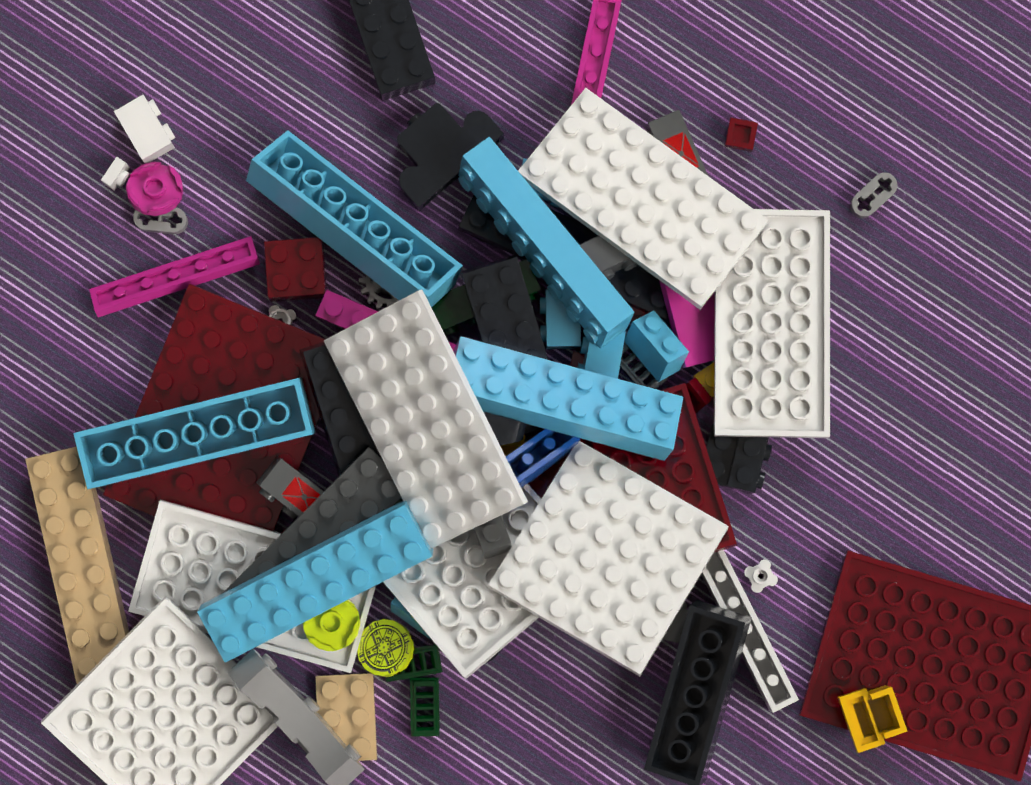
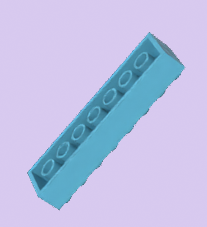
M287 130L251 160L246 178L249 184L396 299L401 300L416 291L423 290L432 308L456 285L463 267L462 264Z
M490 136L464 154L458 175L460 184L467 192L471 190L477 198L476 202L484 213L489 212L494 218V224L498 231L503 235H508L512 240V247L521 257L524 255L531 263L529 266L534 275L538 278L542 277L549 285L547 288L553 298L556 300L560 299L563 302L568 316L574 322L578 321L584 328L583 332L586 338L592 344L596 343L601 349L625 331L633 317V309Z
M460 336L453 352L483 412L663 461L666 460L674 449L683 396Z
M300 377L73 434L88 490L312 435L316 431L303 379Z
M401 501L201 604L197 613L223 661L226 663L432 557L433 548H430L407 502Z

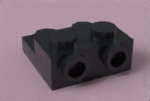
M712 424L706 448L718 485L751 494L755 493L756 488L762 489L765 472H761L763 461L768 462L772 450V445L767 444L768 437L714 436V425Z

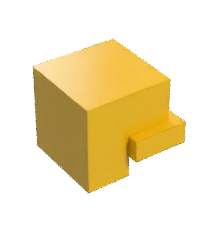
M884 685L867 691V688H863L838 697L856 753L884 745V739L907 732L891 686Z

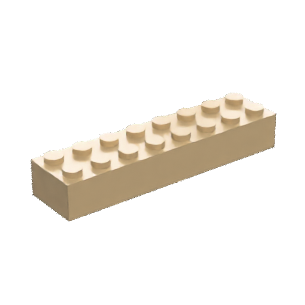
M72 447L25 460L75 679L78 684L129 633V628L97 489L87 490L77 447Z

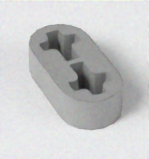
M886 172L875 176L851 200L850 210L857 218H867L881 207L897 190L898 185L895 177ZM878 180L881 182L889 181L888 189L890 192L883 190L877 195L874 191L880 186ZM869 196L873 199L867 206L869 211L866 209L858 210L859 202L857 199L864 201Z
M175 208L167 214L153 216L159 217L158 221L150 220L148 225H144V222L139 219L144 214L137 210L133 214V221L136 226L146 232L180 234L188 226V218L180 208ZM174 214H177L182 223H178L176 228H172L169 222H163V218L171 219Z

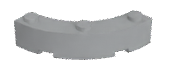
M252 649L228 671L232 680L261 709L265 708L272 715L273 721L292 742L298 743L307 753L305 757L328 785H349L365 770L358 761L361 758L359 752L351 744L346 746L317 712L320 709L318 704L310 696L305 699L275 669L277 664L268 654L265 653L261 656L256 650Z

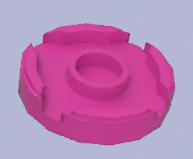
M150 162L142 164L133 170L126 184L128 200L135 210L144 215L158 216L167 214L177 207L182 200L183 184L181 176L173 167L161 165V162Z

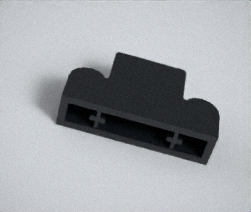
M435 103L422 115L420 113L415 114L407 122L408 127L397 136L398 146L417 166L407 167L400 174L399 182L403 194L418 211H421L459 178L461 160L464 154L489 136L497 145L504 139V133L487 114L481 111L469 113L464 119L463 127H460L439 103Z

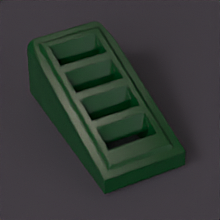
M436 644L414 648L413 654L419 653L421 670L416 671L413 656L409 663L410 672L405 673L403 670L394 676L385 677L386 682L442 673L439 648ZM430 651L433 668L427 669L424 652Z
M439 677L410 678L411 737L440 736ZM433 686V692H416V687ZM416 698H433V703L417 704ZM417 710H433V715H417ZM434 721V727H417V722Z

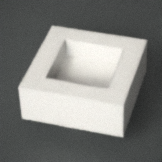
M116 157L101 181L115 191L117 186L122 187L130 175L127 171L130 167L126 162Z

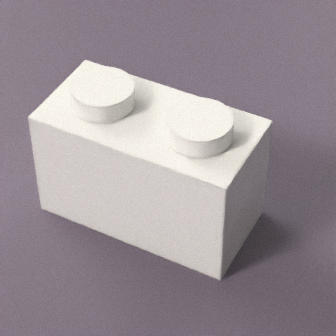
M141 95L114 111L144 163H150L175 148L171 142L175 136L167 123L162 126L157 116L161 112L153 99L147 101L145 96Z

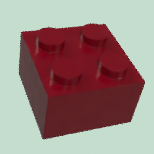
M320 238L264 241L268 299L271 302L324 297L327 287L324 245Z

